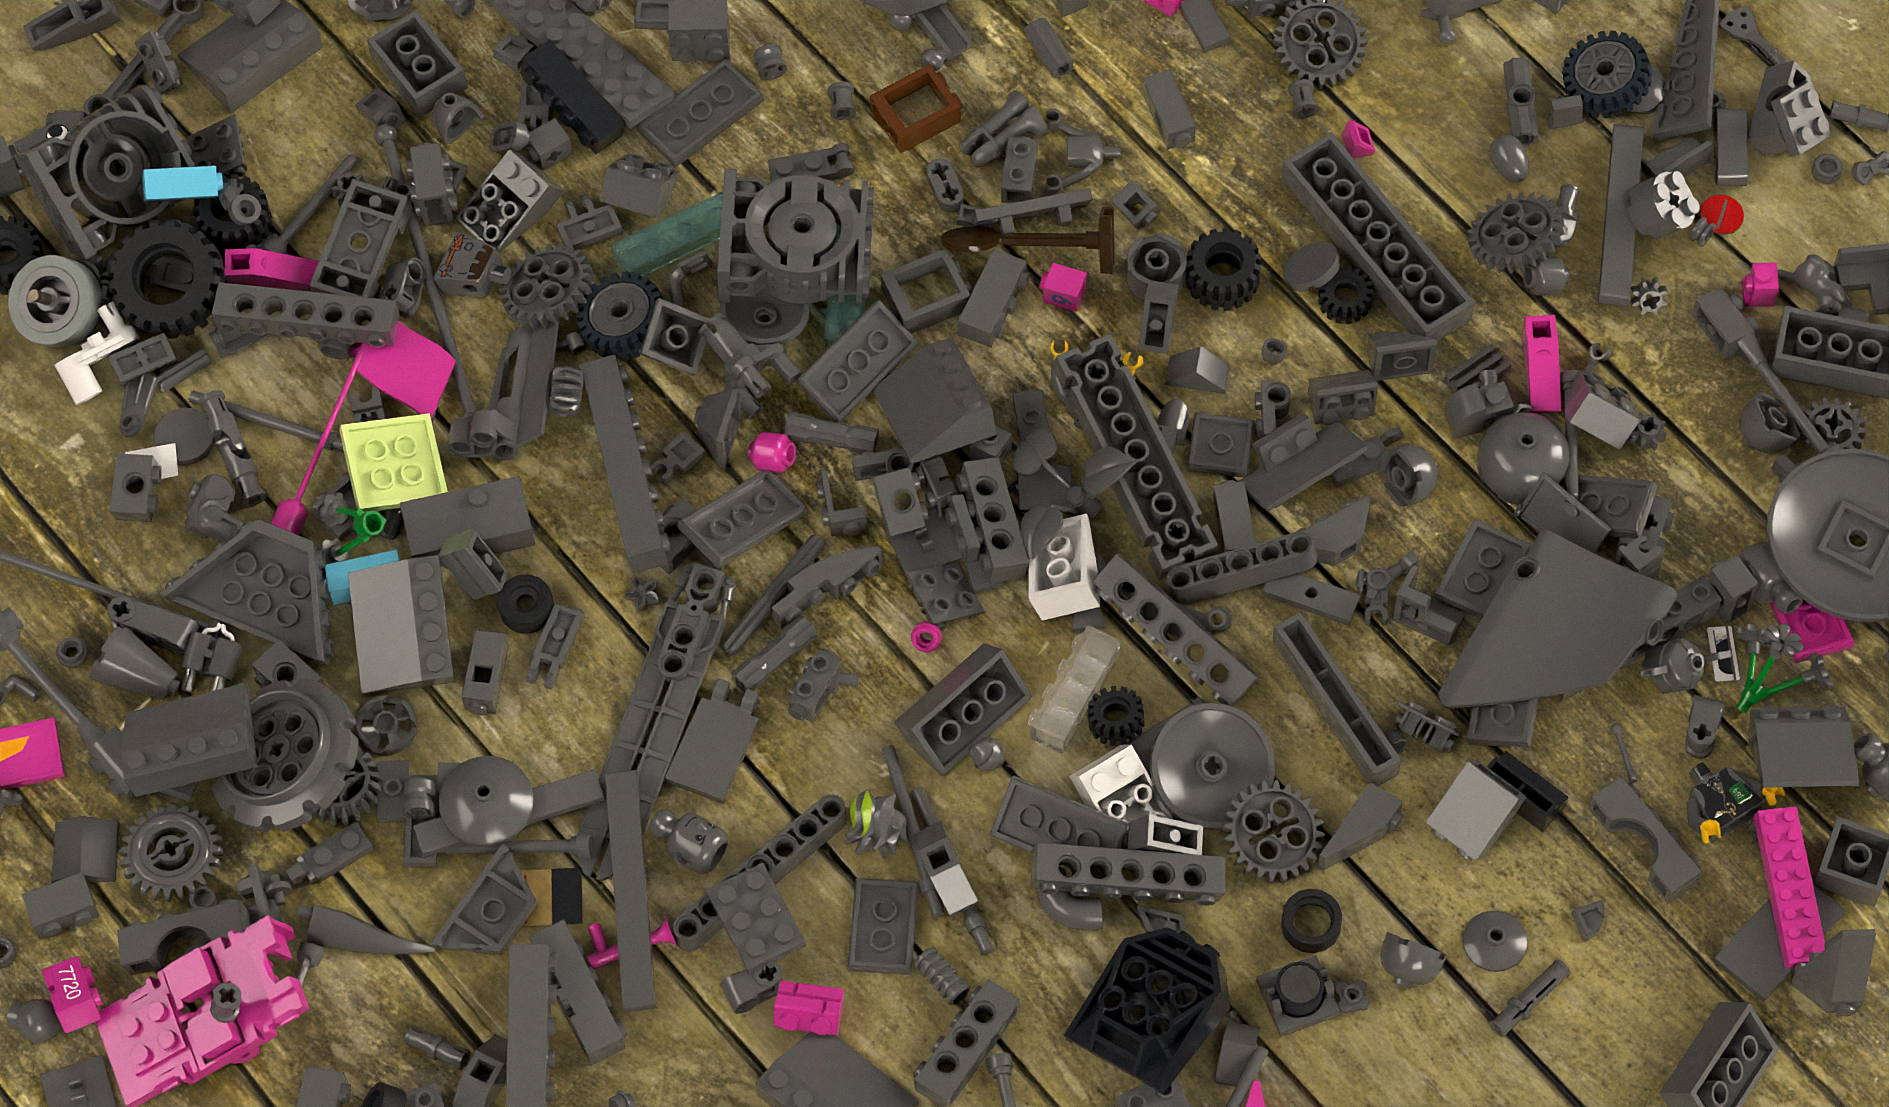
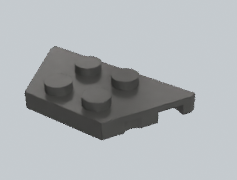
M501 844L431 942L433 946L438 949L502 955L536 908L538 902L505 844Z

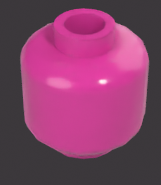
M760 433L754 442L750 443L748 448L749 459L753 461L754 467L758 471L769 470L774 473H781L786 471L789 466H792L795 460V445L785 434Z

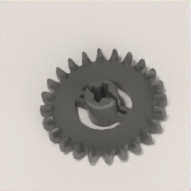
M172 803L169 810H166L163 805H159L157 813L148 809V817L146 819L138 816L136 820L139 825H130L127 828L132 835L122 838V842L127 846L119 850L120 855L125 857L120 861V866L123 869L127 868L124 872V877L127 880L133 878L131 881L132 888L137 889L141 885L143 896H146L152 889V896L155 901H158L160 894L164 892L167 902H171L173 892H176L179 899L183 901L185 889L195 894L194 884L197 883L207 887L203 877L209 876L213 879L216 877L210 866L220 868L221 862L214 856H223L224 854L223 849L216 846L222 844L223 839L219 835H214L218 833L219 829L217 825L211 824V817L208 815L201 817L202 812L198 808L190 813L188 804L183 805L178 810L176 803ZM169 831H179L186 834L182 838L175 835L163 836L156 844V851L148 855L150 845L160 834ZM194 847L193 855L188 861L187 850ZM174 851L175 855L170 856L169 853ZM162 864L163 868L168 871L160 870L156 866Z

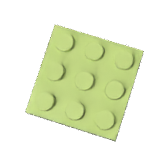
M430 413L340 426L339 432L357 509L361 508L364 512L401 508L400 502L448 492Z

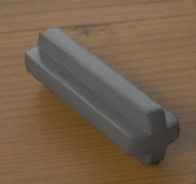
M204 349L197 350L157 375L156 377L159 378L157 386L162 392H166L211 363L209 355Z

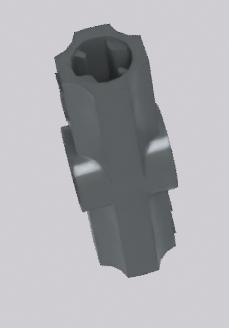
M1517 57L1503 64L1507 95L1506 111L1509 115L1511 135L1517 137L1523 146H1529L1531 143L1538 141L1534 106L1535 91L1532 88L1529 61L1524 60L1522 57Z

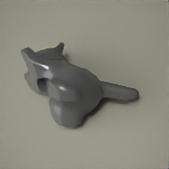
M1808 255L1806 260L1798 265L1793 273L1782 269L1777 270L1778 278L1796 283L1817 297L1818 307L1815 312L1824 314L1839 313L1841 311V304L1846 307L1853 306L1843 287L1833 281V277L1836 274L1834 268L1820 256Z

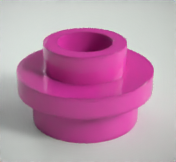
M920 622L911 632V641L919 651L932 652L939 647L942 641V634L935 624ZM923 632H928V633H930L931 636H932V639H931V640H926V639H924V638L922 637V633H923Z

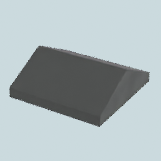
M81 816L55 823L52 883L83 872L88 883L116 882L118 821Z

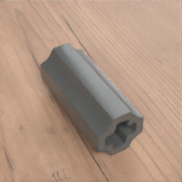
M1038 18L1025 27V36L1053 78H1060L1074 68L1073 59L1046 18Z

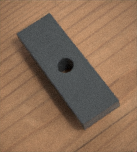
M1298 573L1265 583L1262 591V596L1346 625H1350L1360 600L1359 594ZM1312 595L1315 598H1308L1307 596Z

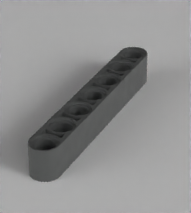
M1613 125L1598 304L1625 307L1629 305L1636 227L1629 216L1628 206L1632 205V196L1628 198L1631 188L1640 182L1644 127Z
M834 794L822 797L721 882L764 863L774 884H777L843 829L847 821L844 800ZM829 810H837L840 812L835 817H828L825 815V813ZM806 829H811L816 832L814 835L810 837L801 835V833ZM782 849L792 851L790 855L785 857L777 854ZM706 894L674 921L675 940L678 947L684 951H695L724 928L718 915L711 917L705 914L707 910L713 908ZM691 928L696 930L692 936L686 937L681 935V932L685 929Z

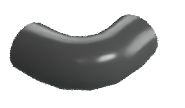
M1058 867L1060 873L1066 876L1065 868ZM1036 889L1040 905L1052 920L1069 929H1103L1100 897L1082 899L1073 896L1069 891L1059 890L1055 894H1044L1040 892V889Z

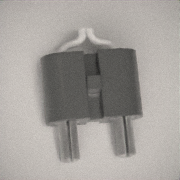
M218 623L215 628H206L202 633H191L181 668L186 670L181 686L183 691L191 692L196 674L209 675L215 678L211 692L223 689L226 681L232 682L243 645L234 642V636L226 631V625ZM221 628L222 633L229 637L230 640L219 637L214 638L211 635H207V633L217 632Z

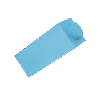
M216 166L144 169L142 171L144 201L216 198L218 191L223 189L222 173H216Z
M397 550L326 564V576L323 577V580H327L333 605L351 602L348 572L400 561Z

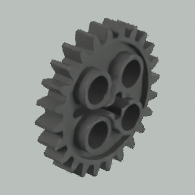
M1297 0L1294 4V10L1287 7L1285 10L1286 17H1279L1277 23L1280 26H1276L1273 32L1279 36L1274 38L1272 45L1279 47L1275 50L1274 56L1283 57L1279 67L1288 65L1287 76L1296 73V81L1303 78L1312 82L1316 81L1319 89H1322L1326 81L1331 88H1334L1336 78L1344 84L1347 79L1346 74L1353 77L1356 72L1354 67H1361L1363 61L1360 58H1364L1367 53L1365 49L1361 48L1365 47L1368 43V39L1361 37L1365 34L1366 28H1357L1361 17L1352 19L1351 15L1354 9L1351 8L1345 12L1343 10L1344 1L1335 6L1333 5L1334 0H1328L1327 3H1323V0H1316V3H1313L1312 0H1305L1303 6ZM1326 19L1332 26L1328 28L1322 27L1318 20ZM1297 32L1303 33L1307 40L1299 41L1293 34ZM1341 43L1346 47L1347 51L1339 52L1334 48L1333 44ZM1312 56L1317 57L1321 60L1322 64L1313 65L1308 58ZM1328 57H1329L1331 60L1335 61V63H1331V62L1329 61Z
M1520 192L1515 199H1513L1511 194H1508L1507 201L1504 202L1497 198V205L1494 207L1487 204L1488 212H1478L1479 220L1471 221L1473 229L1468 230L1470 237L1468 243L1474 259L1477 258L1479 265L1486 264L1489 271L1496 266L1498 273H1501L1505 267H1508L1509 272L1513 273L1515 267H1520L1523 272L1525 271L1526 264L1530 263L1533 267H1536L1537 259L1546 261V252L1555 253L1554 245L1561 244L1560 236L1565 235L1563 229L1565 223L1559 207H1555L1552 199L1546 201L1545 195H1541L1536 199L1534 192L1527 198H1524L1523 192Z
M559 243L553 249L551 244H548L545 251H541L539 247H536L534 255L526 252V259L524 261L516 259L515 261L518 266L510 268L511 278L509 283L499 287L502 293L500 300L508 316L510 315L514 322L519 320L522 326L529 322L532 328H535L540 322L543 328H546L551 320L557 325L561 316L568 320V312L570 310L573 312L579 311L576 306L578 303L586 304L587 301L583 295L592 294L589 286L595 284L592 278L594 271L587 257L583 256L580 249L575 251L572 245L565 249L562 243Z
M1263 780L1259 784V791L1251 784L1247 788L1248 795L1243 791L1237 794L1240 802L1232 800L1229 803V807L1234 812H1226L1223 816L1230 823L1224 824L1221 830L1230 833V835L1226 836L1222 843L1232 844V847L1226 854H1236L1238 856L1233 864L1234 866L1241 863L1246 865L1243 874L1246 875L1251 870H1254L1256 881L1263 874H1266L1268 883L1274 880L1275 875L1278 876L1281 883H1284L1287 880V873L1295 879L1299 876L1297 868L1306 872L1309 869L1306 861L1314 863L1317 860V856L1312 851L1319 852L1323 848L1320 843L1316 842V840L1322 839L1325 836V833L1316 830V828L1324 823L1323 820L1314 819V815L1319 811V808L1310 809L1308 807L1312 798L1309 797L1302 800L1300 798L1302 794L1301 788L1294 794L1290 792L1291 783L1289 782L1283 789H1280L1278 780L1272 783L1271 788ZM1279 804L1283 806L1286 810V817L1276 816L1273 812V805ZM1245 818H1254L1258 822L1259 830L1253 831L1248 829L1245 824ZM1292 819H1297L1298 821L1297 824L1283 828L1277 835L1271 834L1252 845L1248 843L1249 839L1263 835L1269 828H1278ZM1287 833H1296L1300 837L1301 844L1299 846L1290 844ZM1260 846L1270 847L1273 852V858L1266 859L1262 857L1259 851Z

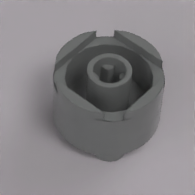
M1678 171L1663 172L1633 186L1628 195V198L1632 196V205L1628 206L1632 223L1644 236L1649 234L1653 236L1652 239L1659 240L1688 227L1700 208L1697 199L1693 197L1685 183L1684 176Z
M1155 233L1154 236L1140 237L1131 245L1127 254L1126 279L1128 288L1138 298L1145 299L1150 280L1179 285L1178 294L1182 291L1186 281L1187 259L1181 243L1170 235Z

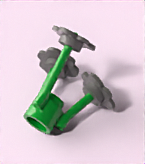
M337 492L334 495L329 493L323 497L320 515L324 517L325 525L333 527L337 523L342 524L345 521V515H351L354 518L351 528L357 532L358 536L342 546L339 539L332 541L324 540L320 547L325 552L327 564L348 560L351 556L350 550L367 542L371 537H379L381 535V531L386 523V519L382 514L377 511L364 512L361 508L351 509L349 502L343 500L342 493Z

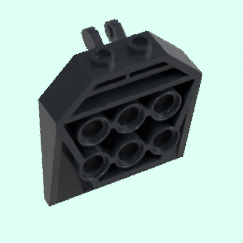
M1169 927L1124 938L1071 1022L1064 1037L1067 1041L1073 1042L1163 1095L1231 1008L1226 970L1219 959L1220 953L1209 944L1202 946L1196 943L1195 939L1184 931L1178 933Z

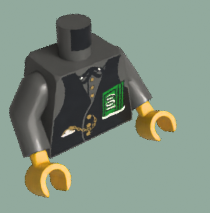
M1702 762L1689 772V775L1697 785L1691 789L1689 800L1686 804L1688 825L1702 836L1703 843H1713L1752 819L1758 810H1762L1763 799H1767L1769 805H1775L1777 803L1775 795L1785 796L1783 787H1763L1761 781L1740 772H1734L1729 767H1725L1713 775L1706 764Z

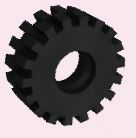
M0 216V252L5 250L17 252V256L11 262L0 264L1 295H8V290L11 288L14 278L27 263L38 257L45 256L35 229L31 225L28 227L27 222L23 219H20L19 223H17L16 218L13 216H9L8 221H4L3 216Z

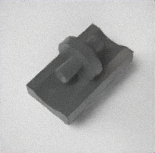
M257 864L248 867L249 875L239 880L237 884L242 897L246 899L255 897L256 903L246 907L249 910L250 924L258 922L267 915L282 922L279 906L286 904L284 897L292 892L291 884L287 881H280L279 874L272 875L270 871L260 870Z

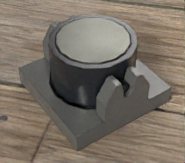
M1316 955L1290 963L1279 969L1259 975L1256 978L1280 1037L1340 1016V1009L1334 998L1333 982L1328 978L1327 968L1321 967ZM1282 1010L1288 1013L1289 1015H1294L1298 1017L1301 1016V1018L1288 1016L1285 1013H1283Z

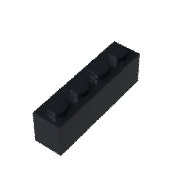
M548 40L523 57L520 71L523 80L540 93L542 101L547 106H552L559 114V118L565 126L571 127L583 146L590 148L595 154H598L623 136L626 122L551 40Z

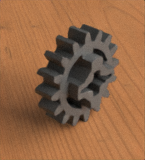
M1824 397L1820 406L1813 401L1810 410L1805 409L1803 411L1829 447L1841 446L1842 449L1861 448L1862 439H1865L1866 429H1864L1866 420L1865 418H1858L1860 414L1859 408L1849 409L1850 401L1841 405L1839 404V397H1835L1833 403H1829L1828 399ZM1831 423H1834L1833 429L1835 430L1833 435H1831ZM1801 430L1799 439L1807 440L1804 447L1805 450L1814 448ZM1815 449L1814 456L1819 455V453Z

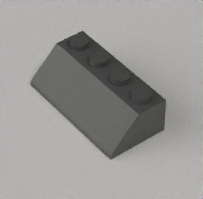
M983 643L895 720L894 723L909 746L935 771L943 776L969 753L971 746L990 735L1033 696L1004 651Z
M1750 1002L1718 1003L1660 1091L1668 1107L1743 1106L1779 1050Z

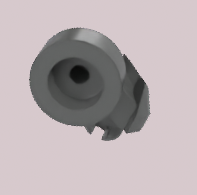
M230 179L228 183L223 182V189L218 191V198L224 210L229 211L230 218L236 224L242 226L249 225L260 216V204L252 195H240V192L244 189L243 184H238L236 182L237 179Z

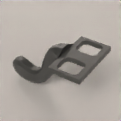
M705 250L678 263L672 269L668 279L671 303L684 308L681 287L683 279L713 264Z

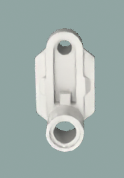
M113 301L108 303L107 306L104 305L97 309L110 332L108 337L103 339L100 332L87 338V342L81 344L83 350L54 365L76 405L84 403L103 392L89 366L140 339L134 326L125 324Z

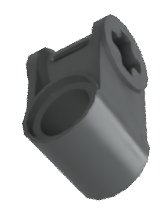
M411 258L390 264L386 270L385 283L380 299L395 300L400 316L403 318L411 317L419 308L423 283L426 278V269L423 262L418 258Z
M1694 695L1685 740V749L1690 756L1702 759L1711 754L1717 729H1719L1725 705L1724 701Z
M773 962L751 974L745 969L726 977L720 983V987L735 1014L747 1012L756 1005L777 996L780 981H783L781 966L777 962ZM765 976H769L770 979H774V980L768 981V979H766V978H764V977H765Z

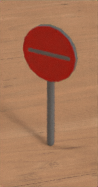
M1711 196L1704 201L1702 206L1699 205L1700 219L1705 217L1708 224H1716L1715 234H1733L1741 227L1744 221L1742 206L1730 196Z

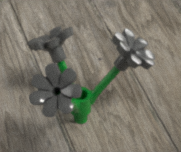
M1782 623L1779 630L1774 625H1768L1767 629L1760 628L1757 630V627L1753 624H1747L1746 628H1736L1737 640L1748 643L1747 654L1750 655L1745 688L1740 694L1742 698L1736 705L1744 713L1749 710L1752 704L1756 705L1760 699L1763 700L1772 694L1802 682L1805 685L1816 681L1819 683L1822 691H1828L1834 687L1832 680L1828 678L1829 675L1826 668L1823 667L1825 663L1821 654L1817 655L1816 652L1809 655L1811 661L1810 669L1800 673L1799 677L1768 689L1761 686L1776 659H1779L1782 654L1792 657L1804 648V645L1799 642L1801 637L1797 633L1789 634L1790 626ZM1761 645H1771L1770 656L1754 681L1756 656L1760 655Z

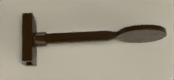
M1102 207L1098 231H1086V234L1010 233L1001 235L994 229L970 226L944 232L941 236V243L945 248L959 252L984 251L994 248L999 244L1098 249L1100 274H1112L1113 265H1115L1114 207Z

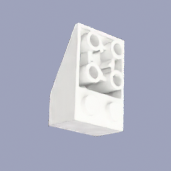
M1120 745L1069 776L1086 806L1129 823V821L1148 814L1173 819L1170 812L1157 797L1152 780L1132 745ZM1129 827L1120 849H1128Z

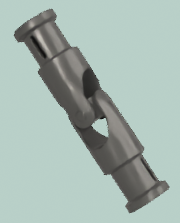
M211 391L200 397L198 400L199 404L205 409L209 418V429L218 446L231 481L238 487L243 507H253L266 500L267 494L265 490L261 489L258 482L257 469L242 438L235 417L227 409L223 391Z

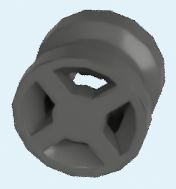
M764 45L754 52L753 57L755 63L759 65L758 74L760 78L765 80L776 79L787 71L786 63L781 59L783 54L779 45Z

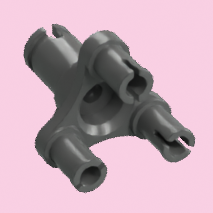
M718 313L709 319L717 328V332L712 326L708 327L704 323L699 333L706 337L705 340L725 363L724 370L727 372L723 391L730 389L739 390L741 410L746 415V418L750 420L763 410V406L755 398L765 394L762 390L765 389L767 392L771 388V385L767 383L759 372L767 366H772L785 381L786 385L792 384L802 372L787 357L786 350L780 343L748 344L732 324L724 320L725 316L722 313ZM747 388H749V389L751 390V392L754 394L755 398H754V397L752 396V394L747 390Z

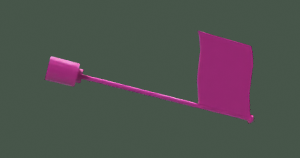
M398 321L394 346L373 347L367 343H362L295 499H288L279 503L271 524L296 535L300 534L308 516V512L304 509L305 505L300 502L356 371L381 392L412 408L419 415L430 413L432 420L456 360L441 346L407 328L400 321Z

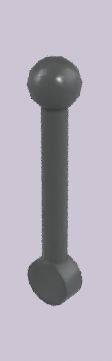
M1614 723L1610 730L1616 736L1627 769L1628 780L1630 783L1637 782V775L1632 767L1621 734L1623 728L1621 724Z

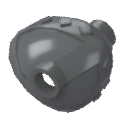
M454 93L441 95L435 102L434 112H432V118H434L433 125L446 144L456 141L473 124L477 117L481 122L486 119L473 101ZM458 121H460L458 126H451L452 124H455Z

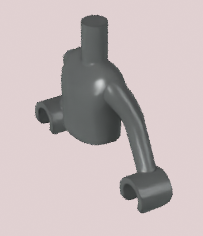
M1050 109L1047 112V119L1056 120L1047 122L1049 131L1057 132L1060 130L1071 135L1067 136V166L1084 167L1062 179L1058 175H1050L1047 178V184L1057 187H1048V196L1061 194L1064 187L1095 173L1102 165L1104 158H1121V146H1104L1099 134L1082 131L1063 123L1062 114L1059 110Z

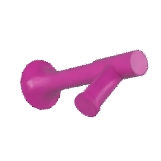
M665 915L663 924L651 932V944L670 942L678 947L670 923ZM600 923L592 924L587 928L596 949V953L587 956L589 964L593 969L619 959L618 945L607 947Z

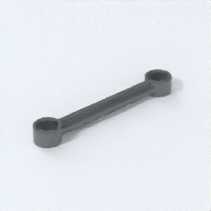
M173 0L174 11L157 30L160 35H164L167 45L185 24L195 23L203 17L204 7L202 0ZM195 2L196 8L190 12L181 11L184 3ZM139 53L104 94H96L86 100L84 104L86 117L94 112V108L111 103L119 96L126 94L147 69Z

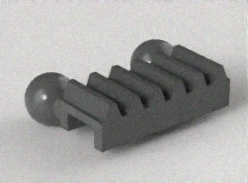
M944 4L909 16L899 17L891 14L889 16L890 25L898 31L908 29L912 19L916 20L918 27L923 29L925 36H929L931 44L936 45L937 49L931 48L923 52L921 56L923 67L930 64L935 71H938L943 66L944 60L945 62L972 48L971 38Z

